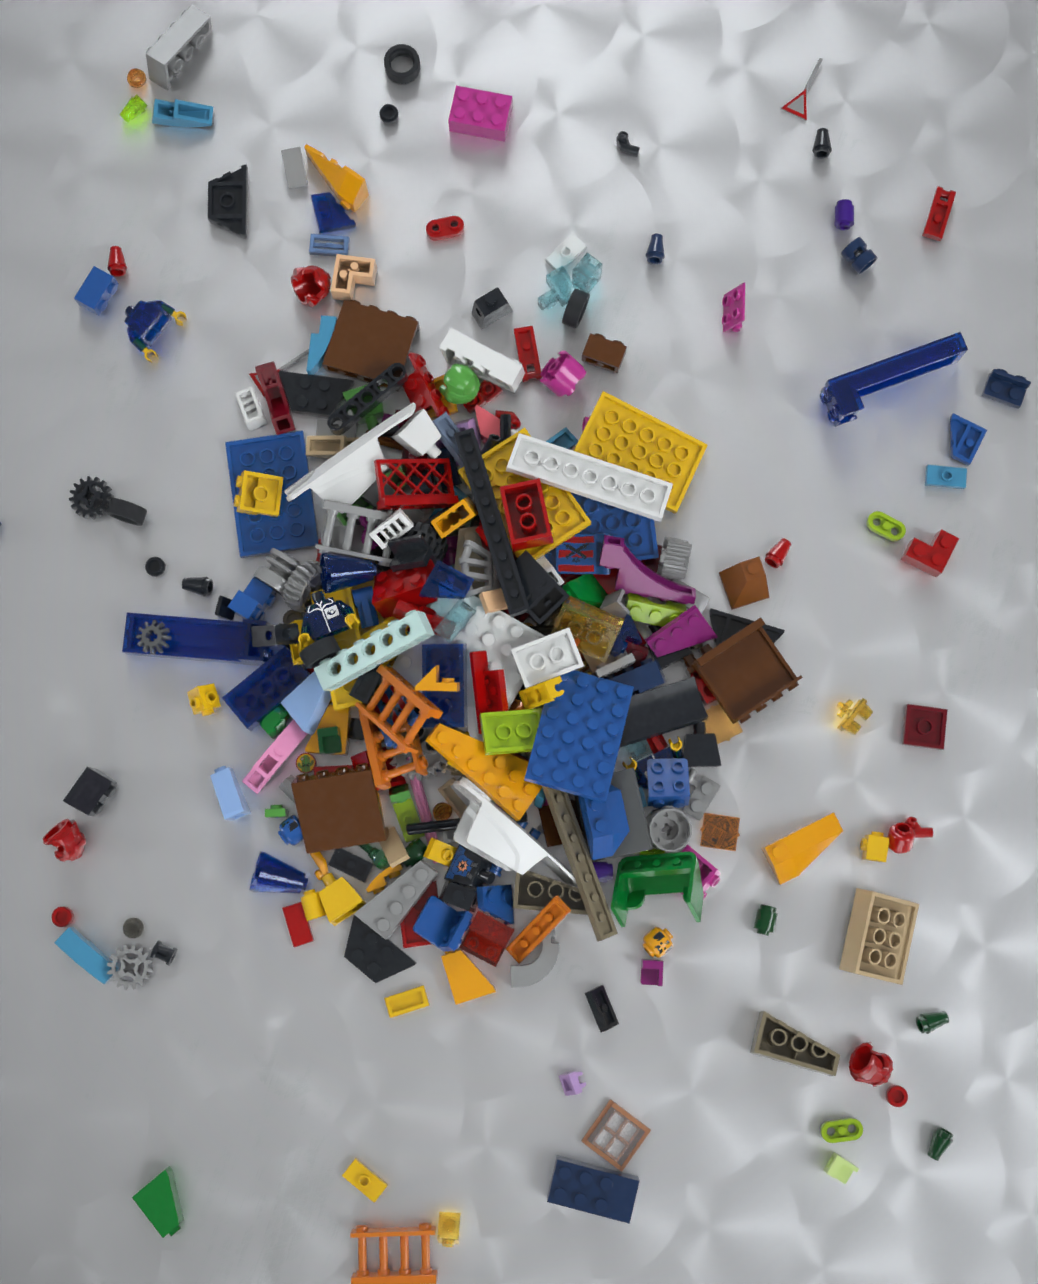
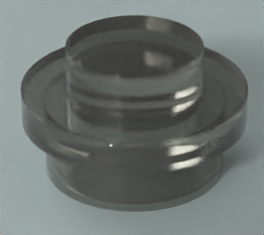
M129 918L124 922L123 932L128 938H137L143 933L144 925L140 919Z

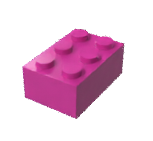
M456 85L448 119L449 131L505 142L513 108L512 96Z

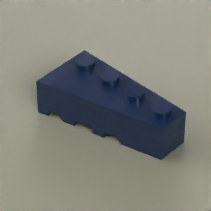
M652 658L640 662L641 666L634 669L632 665L622 670L623 674L618 676L612 674L605 678L633 686L632 696L667 682L658 659L652 661Z

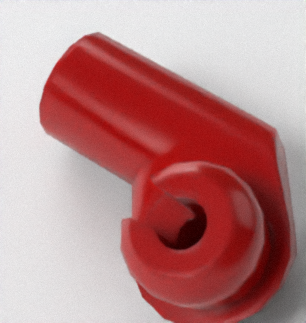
M496 410L495 416L499 419L501 414L511 415V429L517 430V428H520L521 422L514 412Z
M915 817L907 818L905 823L910 825L915 831V838L933 837V828H921L916 822L917 819Z

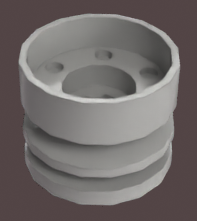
M272 548L270 553L276 559L274 560L269 556L265 558L271 564L270 568L260 565L253 576L273 588L276 593L284 596L283 590L286 588L284 585L287 583L288 577L291 576V571H295L296 566H300V562L288 553Z
M658 808L646 817L652 847L666 852H675L684 848L689 842L692 835V825L689 818L682 811L674 808ZM664 824L669 826V830L666 833L661 831L664 828Z

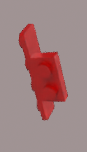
M409 353L408 356L415 371L408 376L407 381L402 386L410 403L414 402L416 404L415 413L422 409L427 412L433 407L437 418L445 412L450 415L448 408L441 400L442 395L440 391L436 389L433 383V376L425 366V359L419 354Z
M486 650L469 653L478 733L480 735L482 734L480 713L508 711L504 669L489 671Z

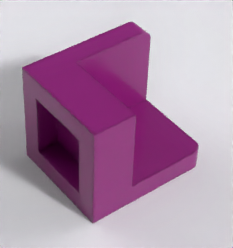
M641 959L640 982L642 985L663 986L664 961Z

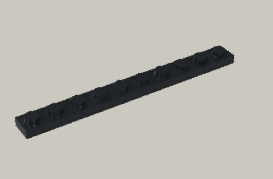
M470 428L455 433L454 436L511 617L530 612L528 600L474 429Z

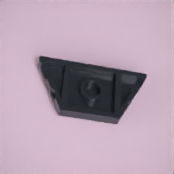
M245 164L235 172L231 173L229 171L223 174L222 177L208 182V220L226 230L247 238L248 167Z
M279 371L293 413L329 417L345 399L342 392L348 391L354 386V380Z
M712 608L709 610L712 630L717 635V638H714L715 647L754 622L753 620ZM766 624L762 626L773 643L785 631Z
M353 916L344 957L373 982L382 981L417 963L391 940L384 939L357 916Z

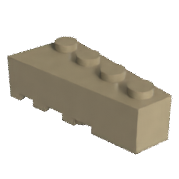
M527 871L523 875L516 872L513 908L541 911L558 895L571 909L570 913L588 915L577 887L531 871Z
M765 1011L759 1013L750 1053L824 1075L836 1076L840 1060L838 1053L812 1040L800 1031L793 1029Z

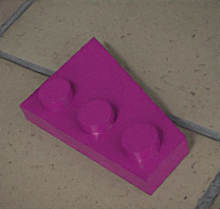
M694 605L650 635L645 641L655 655L660 657L717 638V635L696 605Z

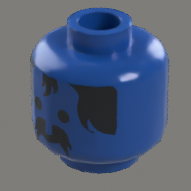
M292 815L279 825L280 831H278V834L286 845L289 843L297 845L303 840L297 816Z

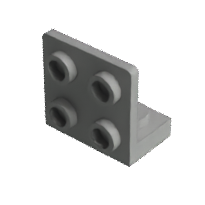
M615 629L579 645V649L592 675L598 678H606L633 665L635 662L633 654H627Z

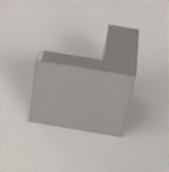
M623 589L605 596L600 610L612 623L630 614V611L621 602L625 593Z

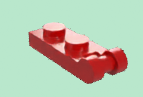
M937 186L922 236L937 241L942 240L956 191L943 190V187Z
M533 326L515 328L514 336L518 358L525 371L522 379L523 383L529 382L530 379H542ZM534 366V371L527 372V367Z

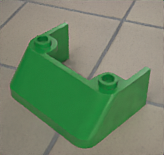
M692 852L629 856L620 860L611 902V910L620 926L625 927L628 910L640 908L644 904L646 895L682 892L683 899L688 905L695 921L701 922L704 893L696 855Z

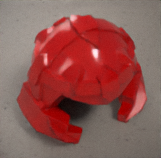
M318 266L299 267L293 270L291 284L300 302L313 308L321 299L328 295L331 277L329 273Z
M65 819L50 829L43 837V844L53 845L57 848L54 854L59 861H74L82 856L86 839L84 834L80 832L74 819Z
M872 1042L862 1043L851 1054L849 1061L851 1076L855 1081L865 1082L873 1085V1087L888 1082L894 1070L891 1057L885 1053L872 1051Z

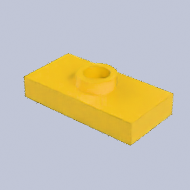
M431 837L423 857L449 867L457 848Z
M357 1158L354 1159L342 1175L374 1203L388 1186L385 1181Z

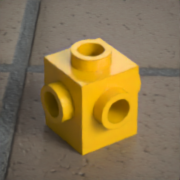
M214 683L197 686L187 692L189 704L194 715L202 714V716H208L221 706Z

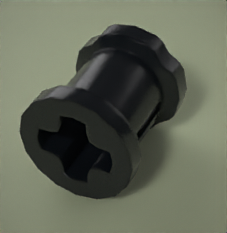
M158 940L152 949L150 957H156L165 961L166 965L170 966L178 949L162 944V941Z

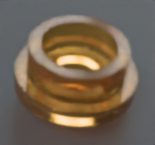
M134 68L128 72L127 81L131 87L140 88L146 83V75L142 70Z
M444 802L438 803L433 808V817L436 821L447 820L452 814V807Z

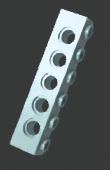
M409 611L403 619L391 621L385 629L375 630L370 634L369 638L360 639L353 643V647L338 651L336 653L337 656L320 661V665L315 667L314 670L324 691L336 690L435 635L425 612ZM407 626L410 627V632L408 635L405 634V629ZM390 636H392L393 641H392V643L389 645V644H388V638H389ZM373 645L375 646L374 654L371 653V648ZM357 655V656H358V661H357V663L355 664V663H354V657ZM340 664V665H341V671L338 673V672H337V667H338V665Z

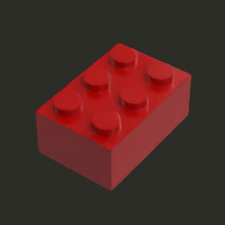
M540 478L501 486L500 492L513 551L554 543Z
M430 559L425 567L396 572L390 569L375 575L372 605L386 619L392 617L399 599L418 607L438 601L440 571Z

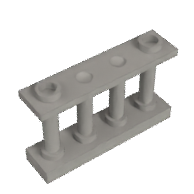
M324 500L323 508L327 509L326 513H328L322 545L315 543V548L319 549L318 553L330 555L331 552L367 558L379 561L378 565L389 567L392 558H390L391 549L389 546L385 547L382 556L370 554L373 539L369 533L375 529L379 519L386 520L393 513ZM339 511L347 513L346 517H348L342 548L330 546L335 518ZM359 515L367 517L366 521H368L362 552L350 550L355 522ZM399 518L396 520L398 524H403ZM391 523L390 526L395 531L396 527L393 523ZM387 529V535L390 537L392 534Z

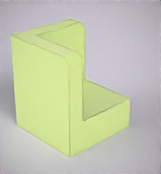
M833 1152L823 1170L831 1177L846 1184L853 1171L858 1172L859 1168Z

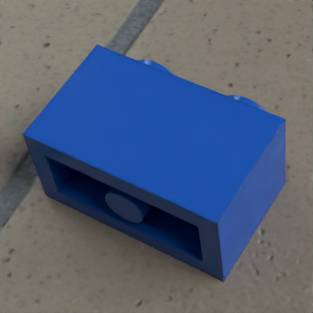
M93 266L74 299L80 306L99 316L107 308L108 300L111 295L116 293L119 283L114 276Z

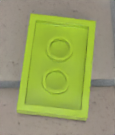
M542 709L480 713L479 718L485 756L531 752Z

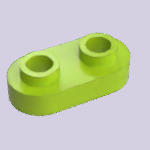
M873 512L867 518L866 524L869 530L890 541H899L906 533V528L902 522L883 512ZM873 520H878L879 526L874 525ZM891 529H895L897 535H893Z
M852 1117L828 1120L821 1125L820 1134L829 1143L852 1141L862 1136L863 1126L860 1121ZM849 1125H854L852 1132L848 1131ZM830 1127L834 1129L831 1135L827 1134V1130Z

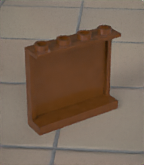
M344 300L322 363L324 370L370 383L394 363H401L405 366L416 331L420 329L419 321L411 316H399L394 311H382L374 305L365 306L356 300ZM396 371L393 376L396 378L401 377L403 372ZM382 383L379 386L387 388L388 384Z
M761 617L692 663L733 724L738 721L742 724L751 718L749 713L754 710L757 713L767 707V701L771 699L775 702L783 696L782 691L785 689L791 691L799 685L797 681L803 678L802 675L799 677L795 675L762 628L765 622Z
M368 763L358 764L356 768L348 769L347 766L340 767L333 772L321 770L316 772V775L308 776V773L300 774L291 783L307 854L387 840L389 829L384 825L377 788L374 784L371 766Z

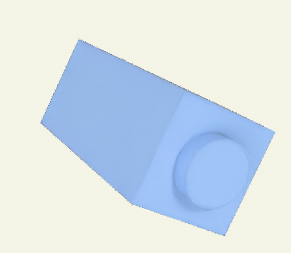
M314 671L281 704L299 727L312 736L330 702L331 693L322 689Z
M222 766L215 769V773L210 775L224 819L233 821L251 813L233 768Z

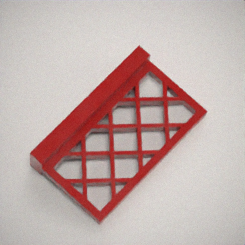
M449 458L379 459L374 461L379 495L377 510L451 508L459 502L458 495L454 494ZM419 464H423L429 470L425 476L416 469ZM437 464H444L445 473L443 475L434 469ZM381 465H387L392 470L388 477L382 473ZM400 465H405L411 470L407 476L398 470ZM431 472L439 479L435 486L427 479ZM394 473L403 480L399 486L390 480ZM412 473L421 479L417 486L408 479ZM423 482L432 489L429 494H424L419 489ZM441 482L447 486L448 493L443 494L437 488ZM386 483L395 490L392 495H385L384 486ZM404 483L413 489L411 494L407 495L401 490Z

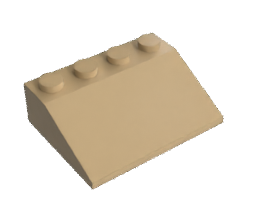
M857 888L839 969L902 985L919 904Z

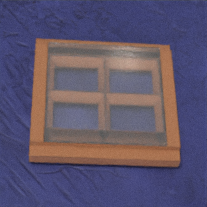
M610 1099L581 1141L622 1172L651 1129Z

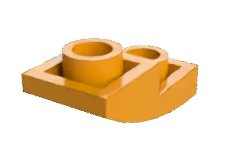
M402 863L394 868L390 866L382 871L369 884L366 889L367 892H373L374 895L382 892L385 889L384 886L389 885L386 880L387 876L392 879L401 875L400 871L404 869Z

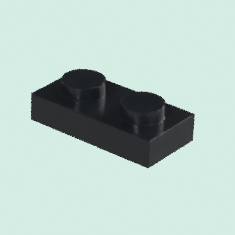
M342 848L335 849L328 864L364 883L374 866L373 863Z
M603 985L585 993L600 1032L607 1031L619 1024Z

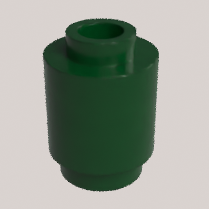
M420 838L416 841L413 840L405 847L410 858L402 863L407 868L409 866L413 867L425 858L423 856L427 846Z
M761 904L760 909L757 910L754 928L757 929L758 934L769 936L770 932L774 933L778 913H776L777 908Z

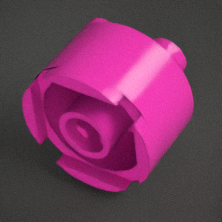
M560 351L557 353L559 355L557 359L552 357L544 366L540 374L543 377L540 379V382L558 397L565 394L570 396L575 391V385L578 381L585 377L586 371L567 351Z

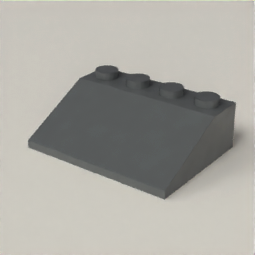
M634 768L613 772L611 785L621 790L630 831L613 856L592 860V862L653 849ZM574 795L584 834L583 837L590 854L579 799L577 795Z

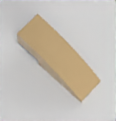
M345 435L307 436L306 456L330 459L359 437L347 438Z

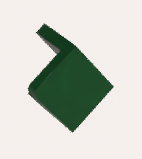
M339 727L317 729L319 753L321 755L342 752Z

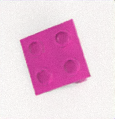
M745 283L724 294L722 305L724 306L722 317L723 332L731 328L733 332H739L740 328H742V322L745 321Z

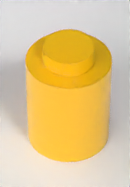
M315 889L303 892L304 896L300 897L306 920L310 921L325 916L326 913L319 892H315Z

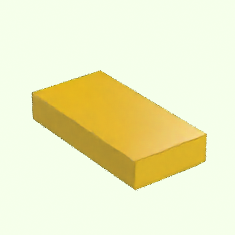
M424 985L384 998L390 1018L430 1005Z

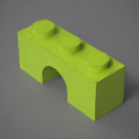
M629 593L626 596L624 606L630 611V614L624 618L663 627L685 612L687 607L685 604L666 601V604H657L650 601L647 597Z

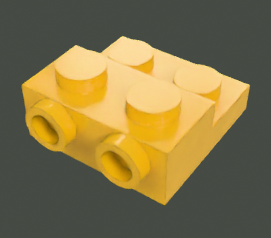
M244 470L241 476L238 475L236 479V487L239 488V495H235L233 506L237 507L236 512L278 517L283 477Z

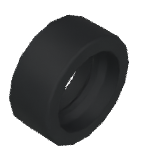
M397 44L386 52L384 67L388 78L398 84H408L417 78L420 72V60L417 51L413 47L406 44ZM398 56H407L413 60V67L407 72L399 73L392 69L391 62Z
M577 288L574 289L563 314V324L573 328L579 326L590 298L589 293Z
M111 498L106 513L123 522L142 526L147 510L129 501Z
M328 636L307 646L299 655L305 667L311 669L319 666L320 661L337 656L336 653L341 649L334 636Z

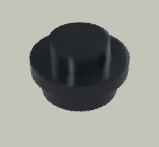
M385 104L379 112L380 119L384 123L390 124L398 119V110L392 104Z
M152 557L147 560L145 570L149 575L158 577L165 571V562L159 557Z

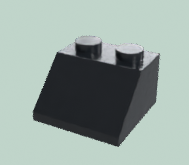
M86 767L63 801L88 816L98 815L104 808L103 803L106 798H110L116 791L115 786L117 782L98 769Z

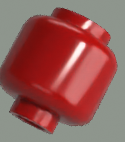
M906 823L892 825L887 836L889 838L888 847L897 854L910 852L915 841V831Z

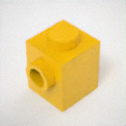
M871 831V835H865V838L861 839L860 850L863 851V860L886 862L889 838L883 837L884 833Z

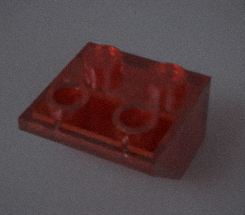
M478 910L459 948L496 967L515 929Z

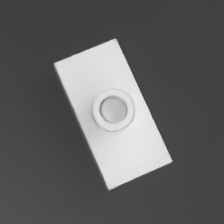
M573 233L546 258V262L560 274L587 249V246Z

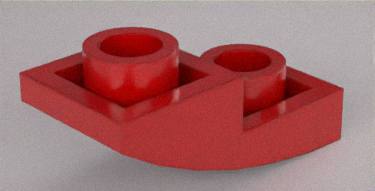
M484 380L480 383L476 397L463 405L471 414L475 412L476 405L483 407L500 395L503 390L499 386Z

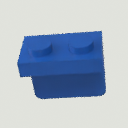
M649 759L647 761V806H652L653 808H663L664 806L682 808L688 806L690 786L687 759Z
M430 896L413 926V931L443 952L455 951L462 942L461 938L464 932L471 925L470 920L473 914L467 910L456 911L436 896Z

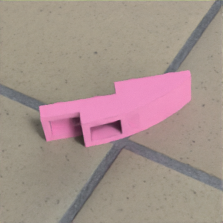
M293 719L255 763L242 782L258 794L308 733L304 732Z

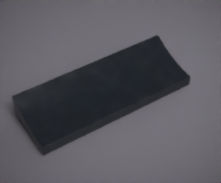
M695 677L633 695L619 748L707 720L708 715L702 703Z

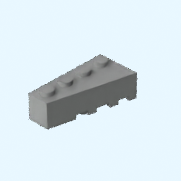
M191 5L187 11L185 10L181 14V17L176 22L171 24L164 35L162 34L152 47L148 48L146 60L151 81L167 91L171 87L169 82L173 76L176 78L179 76L181 65L184 61L189 62L192 58L194 47L198 49L212 30L211 16Z
M420 860L355 912L354 915L384 939H389L439 872L424 860Z

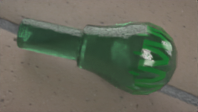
M370 844L358 845L368 853V856L378 869L384 870L390 866L382 850L376 847L373 848Z

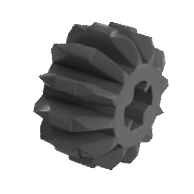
M153 620L151 625L149 622H145L146 628L139 627L138 629L142 634L136 635V638L140 639L137 645L143 647L145 653L148 651L152 655H155L156 651L163 653L162 647H169L166 641L172 640V637L167 635L170 629L165 628L163 622L158 624L156 620ZM153 634H156L157 639L154 638V641L150 639L151 636L154 637Z

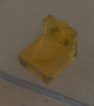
M439 1212L437 1239L438 1243H441L442 1246L454 1247V1244H459L461 1213Z

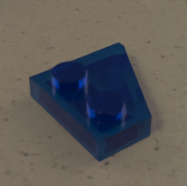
M330 192L311 195L319 234L356 228L355 221L350 219L345 213V209L336 202L335 197Z
M437 560L419 596L464 599L474 579Z

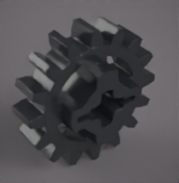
M87 476V481L81 478V484L74 483L73 485L76 489L70 490V493L73 494V497L69 498V501L73 503L71 508L76 510L75 513L79 516L82 515L85 519L90 515L95 520L97 514L103 517L102 512L107 511L106 507L109 505V499L114 498V495L109 493L112 490L111 487L106 486L107 483L104 480L100 482L98 477H95L93 480L90 476ZM95 486L101 488L103 492L97 491ZM80 504H86L88 510L82 508Z

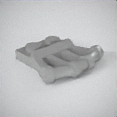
M465 540L463 544L464 550L461 558H459V565H461L459 579L462 580L465 589V598L501 588L500 582L496 579L498 575L491 552L471 540ZM471 552H475L484 560L470 558ZM469 566L484 568V574L469 572ZM470 580L485 582V586L473 589Z

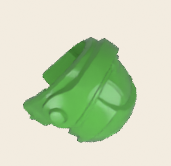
M453 364L444 376L446 387L441 385L439 391L448 402L465 404L476 397L480 388L479 378L469 367L462 364Z

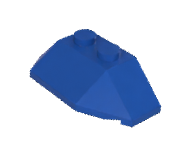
M610 784L606 803L578 796L591 860L613 856L630 831L621 790Z

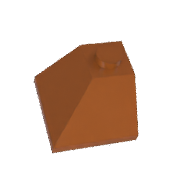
M760 557L740 562L719 572L731 610L770 598L766 574Z

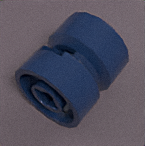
M861 237L853 240L841 252V255L847 262H852L851 267L858 275L866 271L878 259L871 249H866L867 244Z

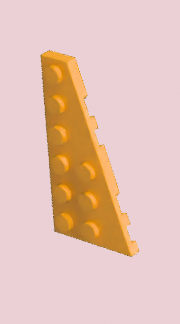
M441 723L434 727L425 740L515 821H519L542 788V785L524 781L528 766L527 761L509 753L485 756L482 741Z

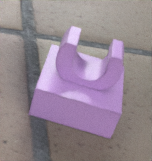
M574 1071L559 1075L565 1096L583 1092L582 1088L586 1086V1082L579 1083L578 1076L582 1075V1072Z

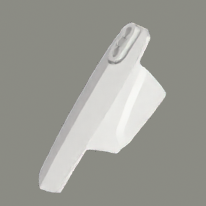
M413 402L324 462L315 471H310L287 488L284 492L287 495L286 499L288 502L311 488L323 500L352 505L376 481L374 461L386 459L378 437L412 416L416 409V404ZM381 465L382 473L388 468L387 465Z
M465 777L453 783L454 787L470 801L453 836L455 842L508 872L514 870L522 875L541 860L563 882L577 885L574 875L510 816L493 802H490L491 798Z

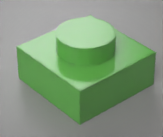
M408 783L389 788L391 803H402L411 798Z
M270 805V809H265V817H288V809L283 808V805Z

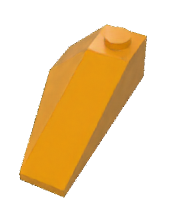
M306 144L304 146L306 155L340 201V205L346 210L350 209L356 212L369 196L365 179L347 166L341 168L333 158L329 161L322 152Z
M833 812L762 847L761 849L779 885L799 876L843 832V829Z

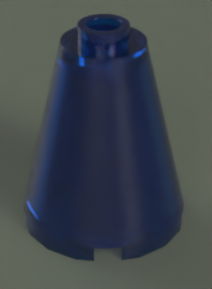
M321 553L320 566H322V573H320L322 590L325 594L372 581L374 576H377L376 564H373L372 560Z
M260 851L249 890L273 893H300L301 890H306L308 878H305L306 873L266 852Z

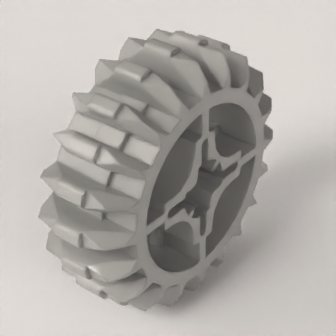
M307 560L306 562H301L300 566H296L295 571H291L292 574L284 585L286 587L283 590L285 604L296 612L305 613L309 606L310 609L313 608L310 592L326 589L327 584L330 582L328 569L320 562L314 560Z

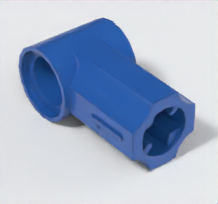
M372 586L352 590L362 628L379 625L377 611L372 605Z

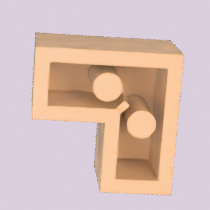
M336 254L331 285L333 299L342 301L353 300L355 284L375 286L376 260Z

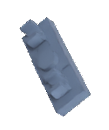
M445 412L432 422L441 434V441L455 458L454 461L458 462L462 468L464 465L454 436L460 430L447 412Z

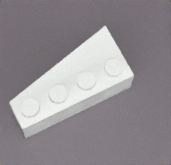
M452 328L449 329L439 347L448 364L465 365L479 378L513 393L516 392L525 375L521 362L515 359L511 360Z

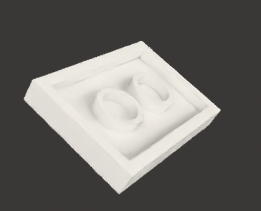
M569 627L511 649L525 688L584 667Z

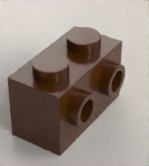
M590 333L581 361L618 374L627 346L621 341H611L601 334L596 333L594 335Z

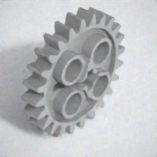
M431 717L424 722L421 727L424 732L419 737L423 756H425L428 762V775L424 776L427 780L430 777L429 773L437 776L436 769L438 768L443 771L441 764H447L448 762L436 750L430 751L431 745L425 741L438 723L436 718L431 720ZM405 731L400 734L405 737L407 735V732ZM411 752L407 754L402 753L390 758L393 759L390 764L396 766L395 768L413 762ZM415 770L402 774L403 777L408 775V778L411 780L414 779L415 775L417 780L421 781L422 775L416 773Z

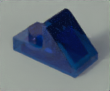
M626 614L622 620L609 653L611 656L616 657L620 653L625 652L628 642L625 640L636 645L642 643L640 634L629 614Z

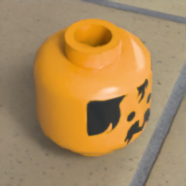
M654 927L643 937L644 944L642 946L652 958L654 956L661 958L672 949L673 943L671 939L673 936L666 928L662 930L659 927Z

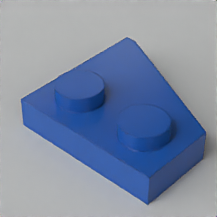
M953 413L950 416L951 458L969 466L987 429Z
M512 884L477 887L478 908L484 912H489L494 918L502 919L506 925L514 924Z

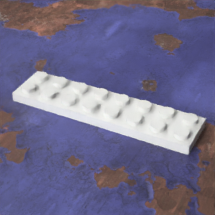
M521 433L518 434L506 467L508 472L532 480L540 478L541 483L659 522L662 520L673 486L672 483Z

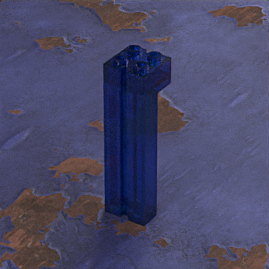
M961 332L828 379L825 387L821 390L820 399L823 405L826 404L829 421L833 422L834 426L837 427L856 420V414L865 408L861 397L957 363L968 350Z
M128 612L126 615L122 652L127 655L269 666L270 661L272 662L274 657V650L270 649V646L252 647L251 627L271 625L267 621L243 619L242 622ZM153 620H156L158 624L163 622L165 628L170 629L167 635L172 637V640L166 641L169 647L163 646V653L156 651L155 655L150 654V651L145 653L143 647L137 645L140 639L136 638V635L142 634L138 630L139 627L145 629V622H149L151 625ZM271 632L266 633L267 639H272ZM153 634L154 637L151 636L150 639L154 641V638L157 639L156 634Z

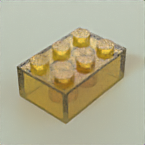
M569 596L562 605L551 634L569 627L579 652L606 663L624 619Z

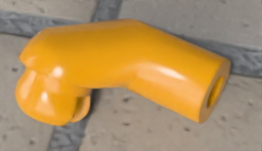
M321 852L310 853V856L319 868L314 874L318 880H321L323 876L329 873L326 859Z

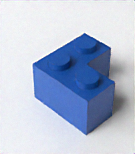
M253 577L244 592L238 590L228 607L255 626L257 622L260 623L264 618L266 608L271 606L276 600V591Z

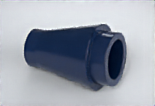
M658 233L652 234L646 252L647 261L651 264H660L665 258L663 236Z

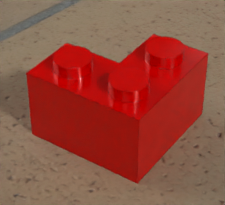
M942 529L935 534L930 545L914 537L908 543L900 560L934 577H938L942 574L959 538Z

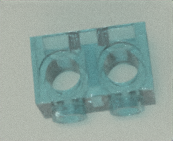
M588 252L572 271L573 288L587 293L601 279L603 265Z

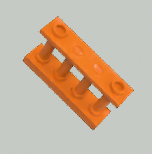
M380 664L376 671L382 676L381 684L367 705L356 702L355 706L360 710V714L363 717L370 719L397 744V749L406 754L408 752L417 754L419 750L411 744L426 719H430V717L440 719L443 711L420 691H416L415 687L394 668ZM393 685L395 692L381 714H378L374 710L388 686ZM401 696H405L407 704L392 726L386 720ZM417 707L420 709V715L404 737L399 733V730L413 708Z
M358 710L375 787L382 790L391 788V778L413 770L423 776L428 775V762L425 756H423L418 733L411 743L419 750L417 754L411 753L413 762L388 770L386 766L387 759L403 752L397 748L384 751L381 745L384 739L382 732H379L377 725L370 719L363 717L360 714V710ZM407 720L399 730V733L405 731L408 733L412 726L408 724Z
M420 1223L419 1227L368 1228V1225L356 1226V1229H352L350 1238H358V1270H356V1273H353L351 1284H436L438 1271L430 1267V1235L436 1234V1226H431V1223ZM421 1235L422 1267L420 1270L411 1271V1268H409L408 1236ZM400 1236L401 1268H399V1271H390L388 1268L387 1237ZM366 1237H379L380 1269H378V1272H369V1269H367Z

